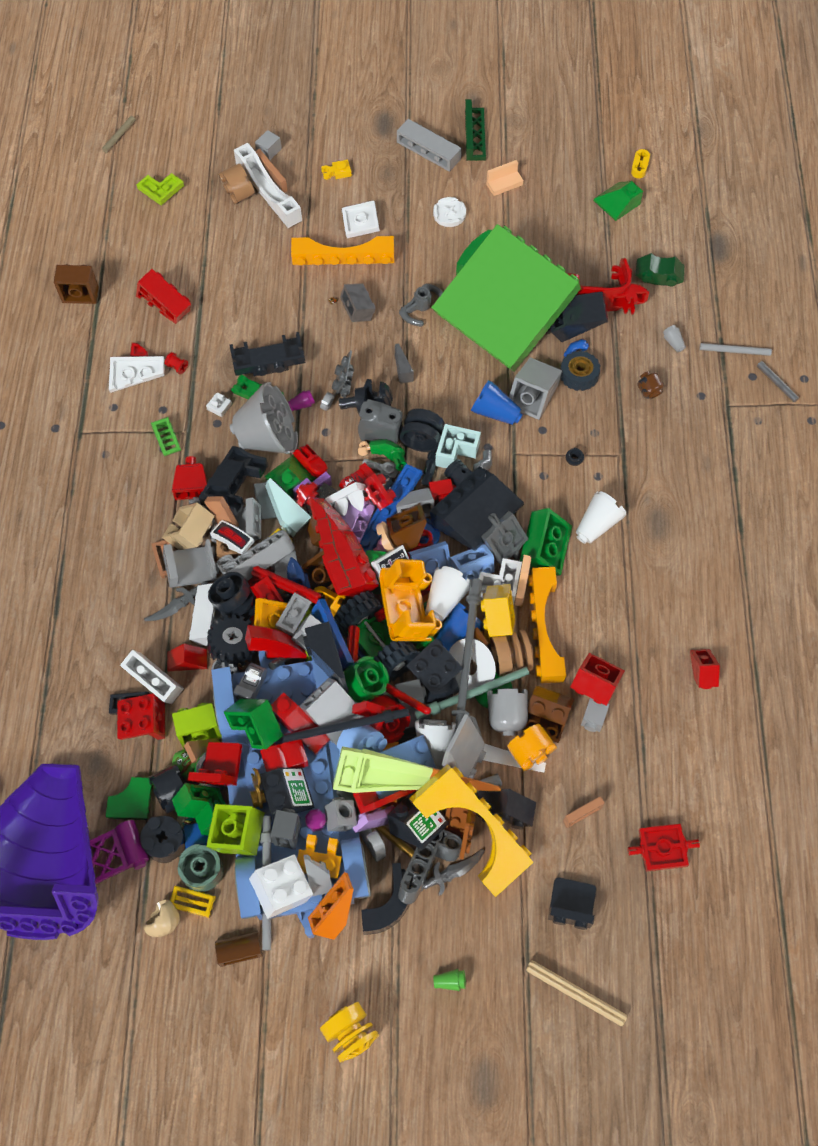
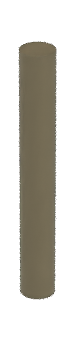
M130 116L102 147V150L107 153L136 119Z

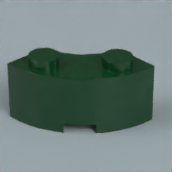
M650 253L637 259L635 276L644 283L673 287L684 282L685 265L676 256L661 258Z

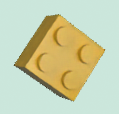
M511 584L487 586L486 592L483 593V600H481V610L485 612L486 617L483 620L484 630H488L489 637L513 635L515 613Z

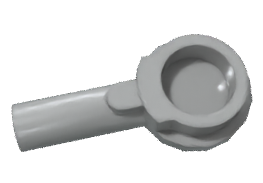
M366 458L363 460V463L365 462L370 468L388 475L391 479L398 475V470L393 462L380 464Z

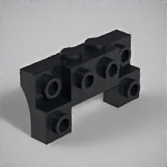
M296 332V338L286 339V336L282 335L283 343L248 349L247 342H243L244 347L235 349L233 344H229L235 376L253 373L255 377L271 373H282L289 370L288 366L306 363L299 332Z
M232 446L199 495L201 505L206 506L204 501L207 497L223 496L236 518L244 506V502L241 496H236L235 494L247 476L261 479L268 468L267 458L248 453L241 447Z

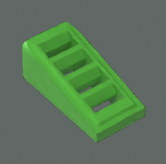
M168 417L151 423L163 456L181 451ZM164 427H167V428H168V429H166V430H163V431L158 432V429H161V428H164ZM170 433L168 436L160 437L163 434ZM172 438L173 441L163 444V441ZM175 444V448L165 450V447Z

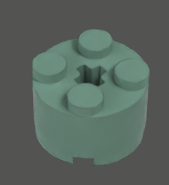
M195 844L185 849L181 854L178 863V874L187 887L198 892H205L218 885L223 878L224 868L222 860L216 851L207 848L206 845ZM199 865L203 866L204 869L202 871H199Z

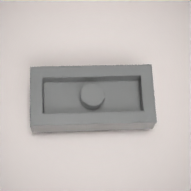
M294 592L275 628L293 636L312 602Z

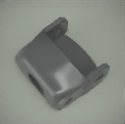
M369 399L367 402H363L359 413L361 419L358 425L361 441L370 443L372 440L387 439L398 444L402 429V411ZM371 409L372 413H366V410Z

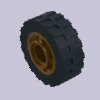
M574 351L571 354H567L561 363V381L564 382L565 386L575 391L591 389L599 379V360L593 354H589V352Z

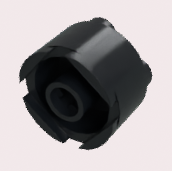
M176 764L170 765L148 777L150 785L153 784L155 787L153 792L166 814L175 810L172 799L186 783H182L181 772Z
M152 817L142 829L141 845L149 857L156 862H172L177 857L179 858L186 848L184 830L172 817ZM166 836L167 840H163L161 843V838L163 839Z

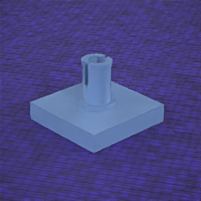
M446 541L409 552L410 559L422 560L424 562L425 570L432 575V578L436 568L439 567L441 569L443 566L452 567Z

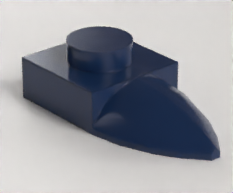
M291 557L287 567V579L311 589L308 574H305L300 564Z

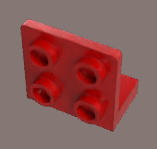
M155 694L119 700L117 702V738L119 740L143 735H150L157 740L165 739V702Z
M209 742L204 769H198V772H189L188 780L202 784L237 786L243 745L240 743Z

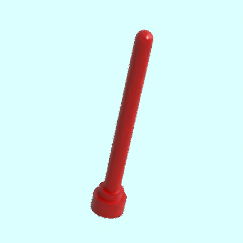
M390 684L386 685L387 693L426 715L431 713L429 706Z

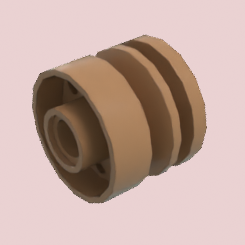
M519 630L518 637L513 632V635H510L509 642L506 636L490 637V652L494 658L495 669L499 677L512 673L514 664L517 670L522 669L523 665L527 667L528 671L533 670V650L525 630Z

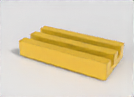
M176 885L170 901L177 910L210 918L213 903L216 900V896ZM181 892L209 900V902L204 903L177 896V893ZM175 900L207 909L206 911H202L195 908L176 904L174 902Z

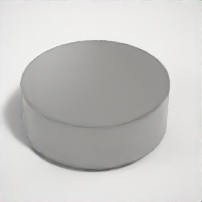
M327 392L320 408L328 411L333 403L334 395Z

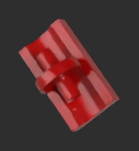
M382 473L378 475L373 474L362 481L366 486L364 490L368 494L364 498L365 501L371 499L379 510L393 503L392 500L396 497V494L392 489L385 490L383 484L386 483V478Z

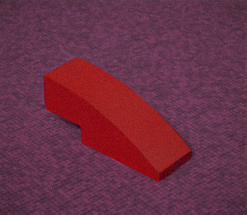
M247 626L245 640L249 651H265L267 658L307 657L306 651L291 640L292 636L272 628Z

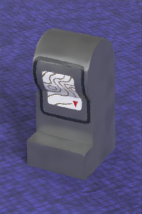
M250 663L245 675L234 690L235 698L238 700L256 699L266 677L267 669Z

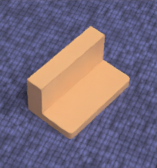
M517 160L487 171L486 185L493 196L523 185L524 180L518 173Z

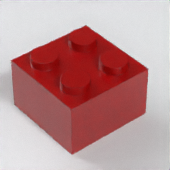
M588 653L570 688L574 689L578 694L592 698L598 704L607 706L625 670Z

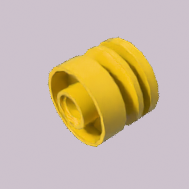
M359 1002L341 1008L320 1027L327 1042L339 1040L332 1050L336 1053L344 1049L337 1057L340 1063L357 1057L366 1051L379 1037L376 1030L366 1034L373 1027L371 1022L361 1026L360 1022L367 1015Z

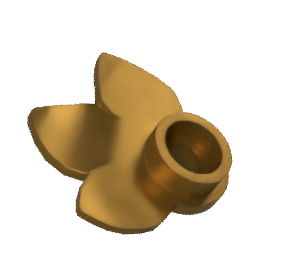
M252 768L255 775L251 773L255 790L250 791L253 807L261 809L263 808L262 804L266 803L264 791H260L261 777L259 771L256 768Z

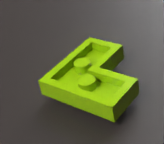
M171 173L160 183L147 175L136 185L139 191L162 206L184 186V182Z

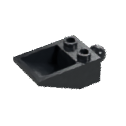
M595 292L575 295L545 334L552 333L558 340L564 342L607 323L608 316L604 293Z

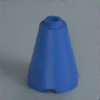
M490 380L483 387L471 409L476 414L511 425L514 422L518 424L523 415L520 413L522 409Z
M458 603L449 613L436 637L448 651L457 641L466 638L469 611L461 603ZM476 616L475 628L478 627L482 632L484 630V623Z

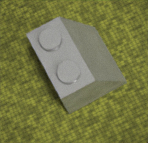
M530 357L515 376L509 398L522 409L521 413L540 420L559 384L562 370Z

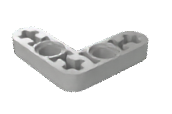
M355 806L356 819L357 816L360 815V811L357 806ZM371 829L359 832L376 862L386 857L385 845L376 830L372 832Z

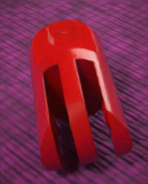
M308 444L294 450V457L312 476L318 478L327 472L328 467L326 463Z

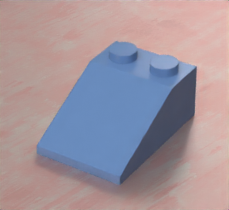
M424 735L379 752L437 769ZM400 790L376 791L378 798L381 799Z

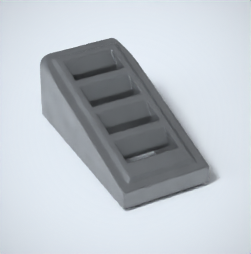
M399 343L395 344V360L399 382H413L414 372Z

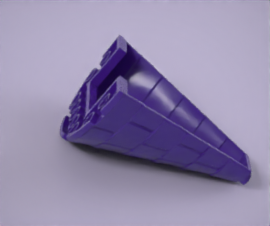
M41 764L0 806V929L6 930L7 936L32 940L57 939L60 933H65L68 936L79 933L94 920L99 905L79 765Z

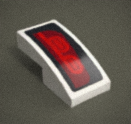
M223 520L210 533L212 538L227 544L230 550L240 554L245 553L255 542L248 534Z

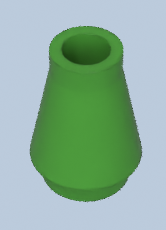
M459 968L433 976L435 989L441 988L455 991L466 989L465 971H459Z

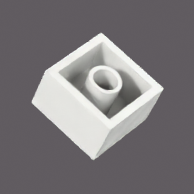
M295 854L255 870L249 878L267 919L306 903L313 895Z

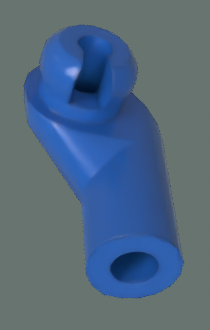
M584 339L571 343L565 351L564 357L578 349L582 352L586 351L589 348V344Z

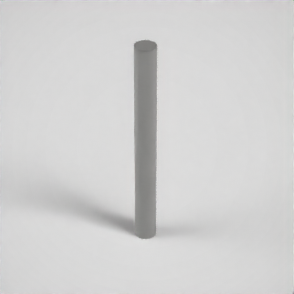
M700 343L699 350L767 356H771L772 349L707 343Z

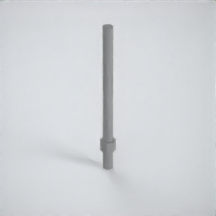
M264 816L263 833L260 835V843L263 844V867L271 864V844L273 843L270 836L271 816ZM262 908V950L268 951L271 950V918L267 919Z

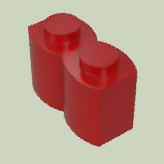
M301 739L286 743L284 741V743L279 745L274 743L269 748L260 750L266 772L278 768H305L309 766Z

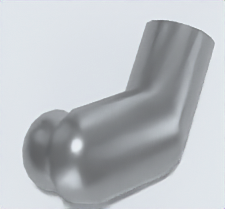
M490 450L483 451V459L473 465V470L479 466L485 470L491 468L492 452Z

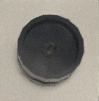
M409 410L406 413L404 426L401 429L400 440L408 448L415 451H436L445 422L442 417L430 410Z

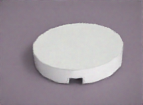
M442 198L434 205L433 216L435 221L442 226H458L466 218V207L457 198Z

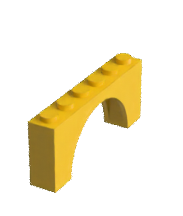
M447 764L409 799L426 819L439 810L451 807L466 808L483 817L490 830L492 848L489 860L478 877L496 897L533 863L529 857L531 852L524 845L519 846L516 843L518 837L511 829L506 831L502 825L505 822L497 813L494 815L490 813L488 809L491 806L482 797L479 800L476 797L475 793L477 790L470 782L467 784L463 782L461 778L464 775L456 766L451 768Z

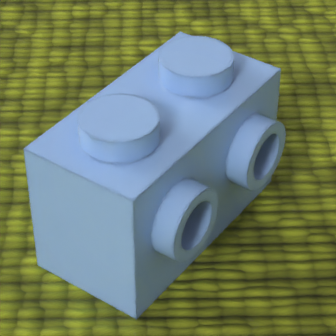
M485 544L481 545L476 551L470 549L450 557L452 568L462 572V577L465 580L467 578L469 580L478 579L480 572H494V555Z

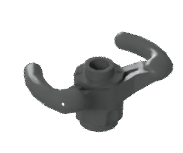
M424 284L414 292L413 299L400 308L399 315L407 323L422 327L424 322L410 317L408 313L415 310L427 311L431 307L430 291L436 293L439 297L443 291L435 285Z

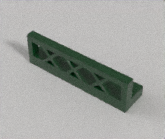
M465 99L466 161H486L484 108H472V99ZM472 114H481V116L476 119ZM476 124L481 127L478 131L473 129V126ZM476 137L481 139V141L478 144L475 141H473V139ZM478 149L482 152V155H473V152Z

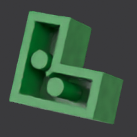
M240 699L223 711L231 730H245L254 749H267L283 736L268 699Z
M185 783L172 799L177 815L195 818L201 835L208 836L215 804L226 805L219 788Z

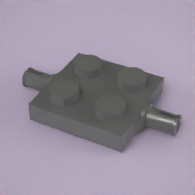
M510 511L500 520L495 513L490 514L491 516L488 519L493 526L481 536L485 544L494 555L496 561L501 565L503 558L508 559L512 556L515 561H520L521 555L518 551L528 540V537L516 517Z

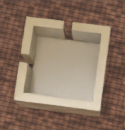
M198 503L182 506L172 520L181 528L179 529L170 524L162 538L178 550L198 547L203 542L205 532L211 528L214 515Z

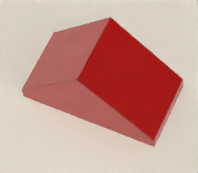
M184 643L167 653L168 672L207 669V649Z

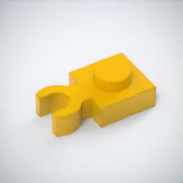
M348 160L332 162L331 167L327 165L321 167L324 180L330 179L332 176H335V179L352 176Z

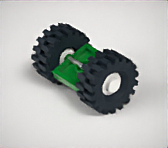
M371 591L361 592L360 595H355L352 600L349 599L348 603L341 606V609L336 612L337 615L334 616L339 630L347 638L349 626L355 625L359 627V649L365 656H371L374 658L373 660L381 662L385 666L389 675V683L395 681L397 677H401L404 672L409 671L407 665L420 654V651L412 641L391 640L386 619L378 622L374 616V613L384 608V606Z

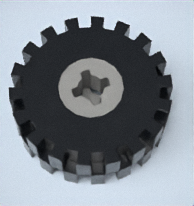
M228 615L223 616V620L218 618L216 624L212 623L207 632V647L213 660L217 658L219 665L224 662L225 667L233 664V668L238 667V663H241L242 666L245 665L246 660L250 662L252 655H256V651L248 650L245 640L247 626L251 625V621L249 619L245 621L243 616H240L238 619L236 615H232V618H228Z

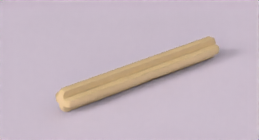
M530 961L526 969L530 974L614 1023L623 1026L626 1022L627 1015L537 962Z

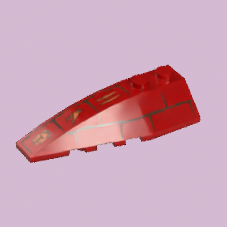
M310 497L309 503L312 516L317 520V525L315 526L316 533H319L321 538L319 546L324 551L322 556L323 563L337 595L354 597L355 595H360L361 592H370L379 585L376 574L372 570L369 558L351 528L325 499Z

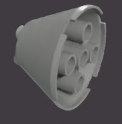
M271 382L262 384L234 414L232 424H230V430L232 434L236 435L239 447L243 450L251 449L290 454L298 446L297 431L294 432L292 426L295 420L286 398L277 386H271Z

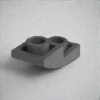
M267 482L253 484L256 501L261 505V520L277 518L265 486Z

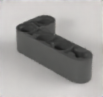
M443 830L424 849L416 848L401 880L398 894L401 902L412 904L417 900L435 857L450 862L457 860L462 847V839L458 835Z

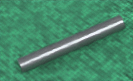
M763 361L758 363L757 367L793 402L799 399Z

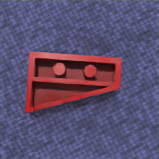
M151 269L137 282L136 297L139 299L143 297L149 301L147 304L150 307L156 306L159 308L160 314L173 323L177 324L190 311V300L185 295H181L173 284H169L164 280L161 273Z

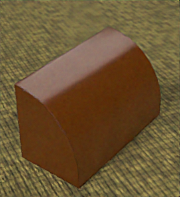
M258 931L215 941L217 963L220 967L263 957Z

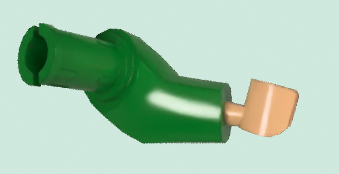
M382 439L372 440L370 445L366 441H362L359 444L358 454L361 456L367 455L368 450L371 451V454L384 455L389 460L394 461L398 471H402L401 465L404 468L407 464L404 459L405 452L403 448L392 441Z

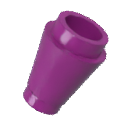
M304 390L288 401L291 411L312 407V404L315 403L310 390Z

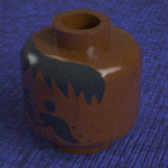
M647 371L640 375L641 379L638 381L637 386L645 398L653 399L663 393L664 384L658 373Z

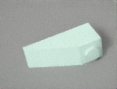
M270 478L265 486L279 524L282 526L281 529L294 537L309 522L311 516Z

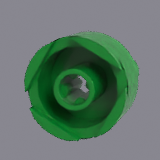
M371 656L362 657L343 671L349 691L347 694L354 702L371 701L383 694L387 689L386 685L389 683L388 672L381 662H376Z

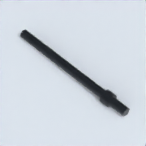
M408 708L395 711L389 709L381 714L283 734L286 743L384 721L389 723L393 722V719L409 716Z

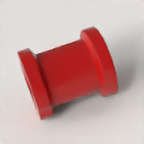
M174 352L169 353L164 361L165 366L172 367L178 374H183L188 367V361L180 359Z

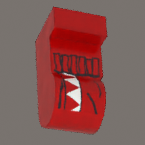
M364 462L357 471L345 477L340 482L339 487L342 490L355 482L362 483V481L375 473Z

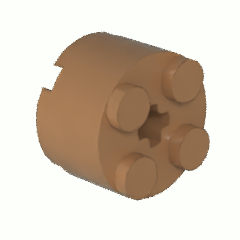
M240 163L218 174L221 181L225 182L223 187L226 193L232 194L230 198L234 205L255 193L251 181L248 180L247 174Z

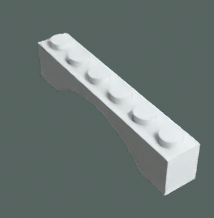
M246 143L234 149L236 164H241L247 174V178L287 228L301 222V207L292 196L285 194L273 182L253 148Z

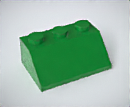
M550 508L532 511L526 533L528 540L523 545L520 562H523L524 555L531 556V570L532 568L555 567L556 576H560L572 525Z

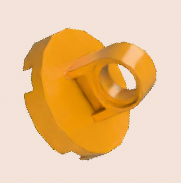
M323 586L316 587L314 591L325 595V600L334 617L345 596H339Z

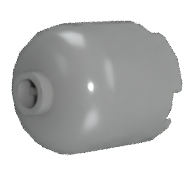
M498 689L497 694H493L491 690L487 691L489 722L494 730L503 732V736H515L516 731L526 727L528 721V690L524 689L522 693H518V689Z

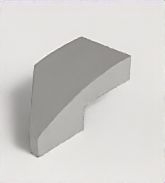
M304 855L308 882L313 892L312 896L327 894L332 888L329 870L326 869V863L322 861L318 863L311 860L309 855Z

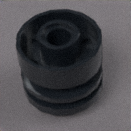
M238 572L225 573L211 585L208 591V599L220 611L222 616L228 615V618H232V615H236L238 619L240 616H243L245 621H247L255 614V601L257 598L242 574Z

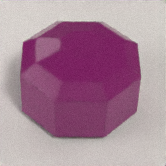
M319 809L310 810L305 816L306 826L313 832L321 831L326 825L325 814Z

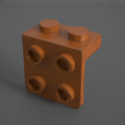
M451 807L446 810L445 818L449 821V825L444 830L456 834L462 839L459 859L464 860L465 853L469 854L476 812L466 808Z

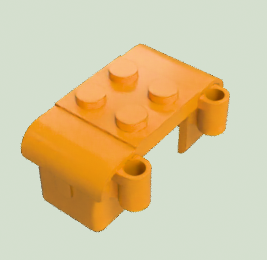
M396 559L390 568H382L379 576L390 638L392 641H432V638L428 637L434 636L442 627V622L435 618L434 610H431L427 616L425 615L421 591L425 590L432 582V575L426 572L422 560Z

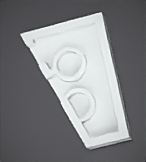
M164 356L110 357V393L164 376Z

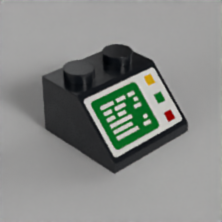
M303 767L278 768L260 774L273 820L276 810L282 811L283 808H288L296 811L295 813L297 814L315 808Z
M414 791L387 814L390 834L418 848L424 849L449 825V821L440 810L426 819L409 799L416 793Z

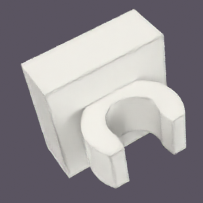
M216 393L206 407L207 410L223 417L232 405V402L224 395Z

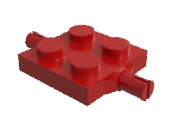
M681 824L639 828L640 845L627 847L629 856L641 854L644 859L646 872L688 867V849L700 848L699 839L686 840L682 833Z

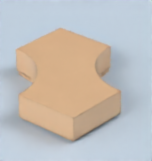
M528 555L523 557L515 606L523 605L531 556Z

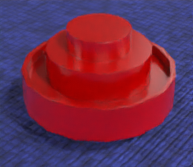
M315 482L305 485L301 484L296 490L298 494L296 497L298 499L297 504L300 507H304L306 504L310 506L309 498H317L319 493L316 491L319 485Z

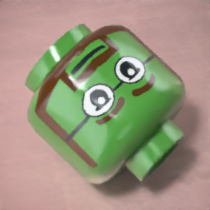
M186 749L176 752L173 756L172 766L176 764L181 772V777L188 779L189 772H195L196 763L191 762Z

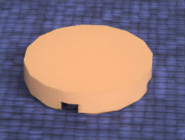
M385 522L377 524V534L381 535V543L385 550L389 552L396 548L390 536L388 525Z

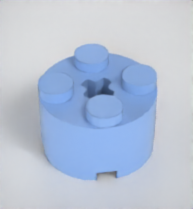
M370 725L343 730L337 742V748L340 752L343 746L360 750L364 748L379 753L387 745V739L384 738L383 734Z

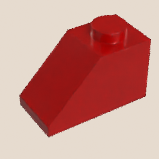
M690 650L693 676L698 687L702 689L719 687L720 664L711 650Z

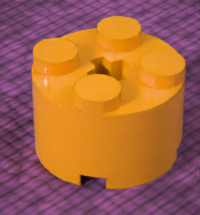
M540 724L533 725L524 730L525 734L521 737L517 735L507 746L523 771L530 769L534 763H537V765L547 760L546 755L557 749V746Z

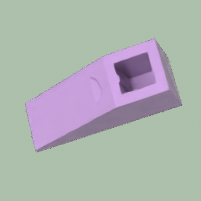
M364 500L362 511L354 508L350 501H348L347 513L345 516L341 515L357 537L359 543L375 509V506L369 500Z

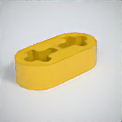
M640 149L635 153L631 174L635 178L640 179L646 175L650 153L645 149Z

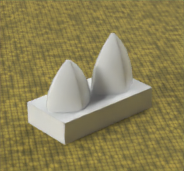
M355 482L328 496L325 500L342 516H345L347 513L348 501H350L354 508L362 511L364 506L363 493L366 492L364 490L366 486L365 484Z

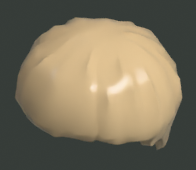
M162 900L157 903L156 910L151 913L149 920L144 924V931L147 935L151 937L166 936L172 933L178 926L180 915L170 900Z

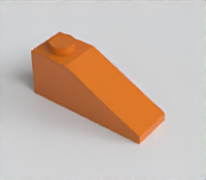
M344 872L309 915L308 920L314 935L334 940L346 926L354 890L348 873Z

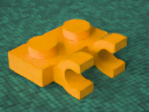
M308 834L306 850L299 849L297 857L303 873L307 874L304 855H309L311 860L318 863L320 861L326 863V869L329 870L330 878L338 879L342 856H336L339 844L338 839L329 838L327 854L315 852L318 838H316V835Z

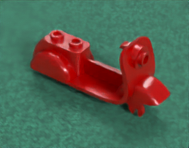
M621 258L619 266L613 265L611 269L612 272H617L612 273L611 279H618L619 287L581 286V289L576 294L603 292L607 312L623 309L625 314L628 313V310H631L630 313L633 315L635 313L634 305L647 302L649 291L641 285L631 283L632 268H629L626 258ZM573 274L580 280V276L578 274Z

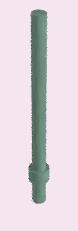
M524 667L467 691L466 700L529 674L527 667ZM459 694L438 703L435 701L428 704L431 708L430 714L436 715L441 713L440 710L457 704ZM420 711L414 712L417 720L428 716Z

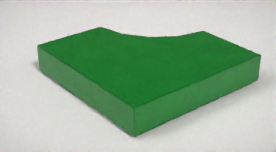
M131 777L129 785L123 792L114 796H108L106 818L148 820L152 785H150L148 778Z

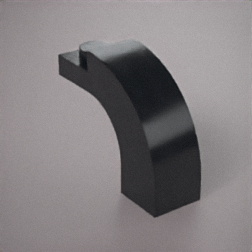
M392 863L394 891L391 899L379 908L361 910L364 935L384 932L396 925L405 915L409 904L401 902L398 897L401 880L406 872L405 869H401V863Z

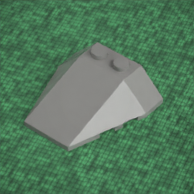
M464 714L445 751L442 762L444 767L447 764L451 768L456 766L464 777L474 779L477 769L475 767L477 763H482L486 755L484 751L485 743L475 717Z

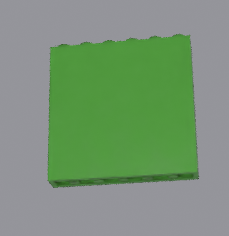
M497 224L431 308L453 327L515 372L579 292L581 286L579 284L580 280L573 274L569 276L561 265L557 264L555 266L547 255H540L533 245H526L523 238L518 235L515 237L511 234L512 231L506 226L501 227Z

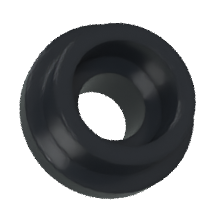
M572 448L566 453L565 458L568 464L578 466L582 464L584 454L580 449Z

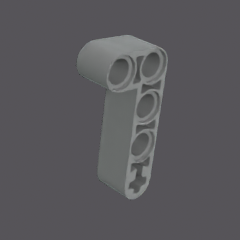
M280 530L235 559L231 555L221 557L217 561V566L222 574L238 572L248 581L253 577L251 575L253 567L259 566L266 569L290 554L295 546L287 532Z

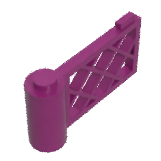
M134 820L125 821L117 825L115 829L90 840L91 847L97 848L92 858L93 867L94 865L103 867L101 875L95 878L96 884L129 868H134V870L141 869L146 866V862L149 860L147 853L141 845L140 834ZM113 836L115 843L112 850L102 848L105 840ZM101 850L110 853L105 865L96 862ZM114 855L120 857L123 864L116 869L109 867Z

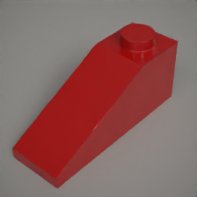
M284 692L271 704L276 720L291 733L318 727ZM326 734L301 739L302 743L315 755L330 741Z

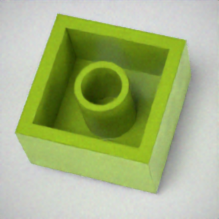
M201 703L195 708H182L177 710L176 713H172L176 735L183 749L185 748L184 745L189 741L213 738L222 739L217 724L215 708L212 703Z
M215 804L206 847L219 853L257 856L265 813L252 806Z

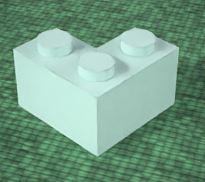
M445 424L436 452L435 466L447 468L457 459V455L476 459L481 432Z

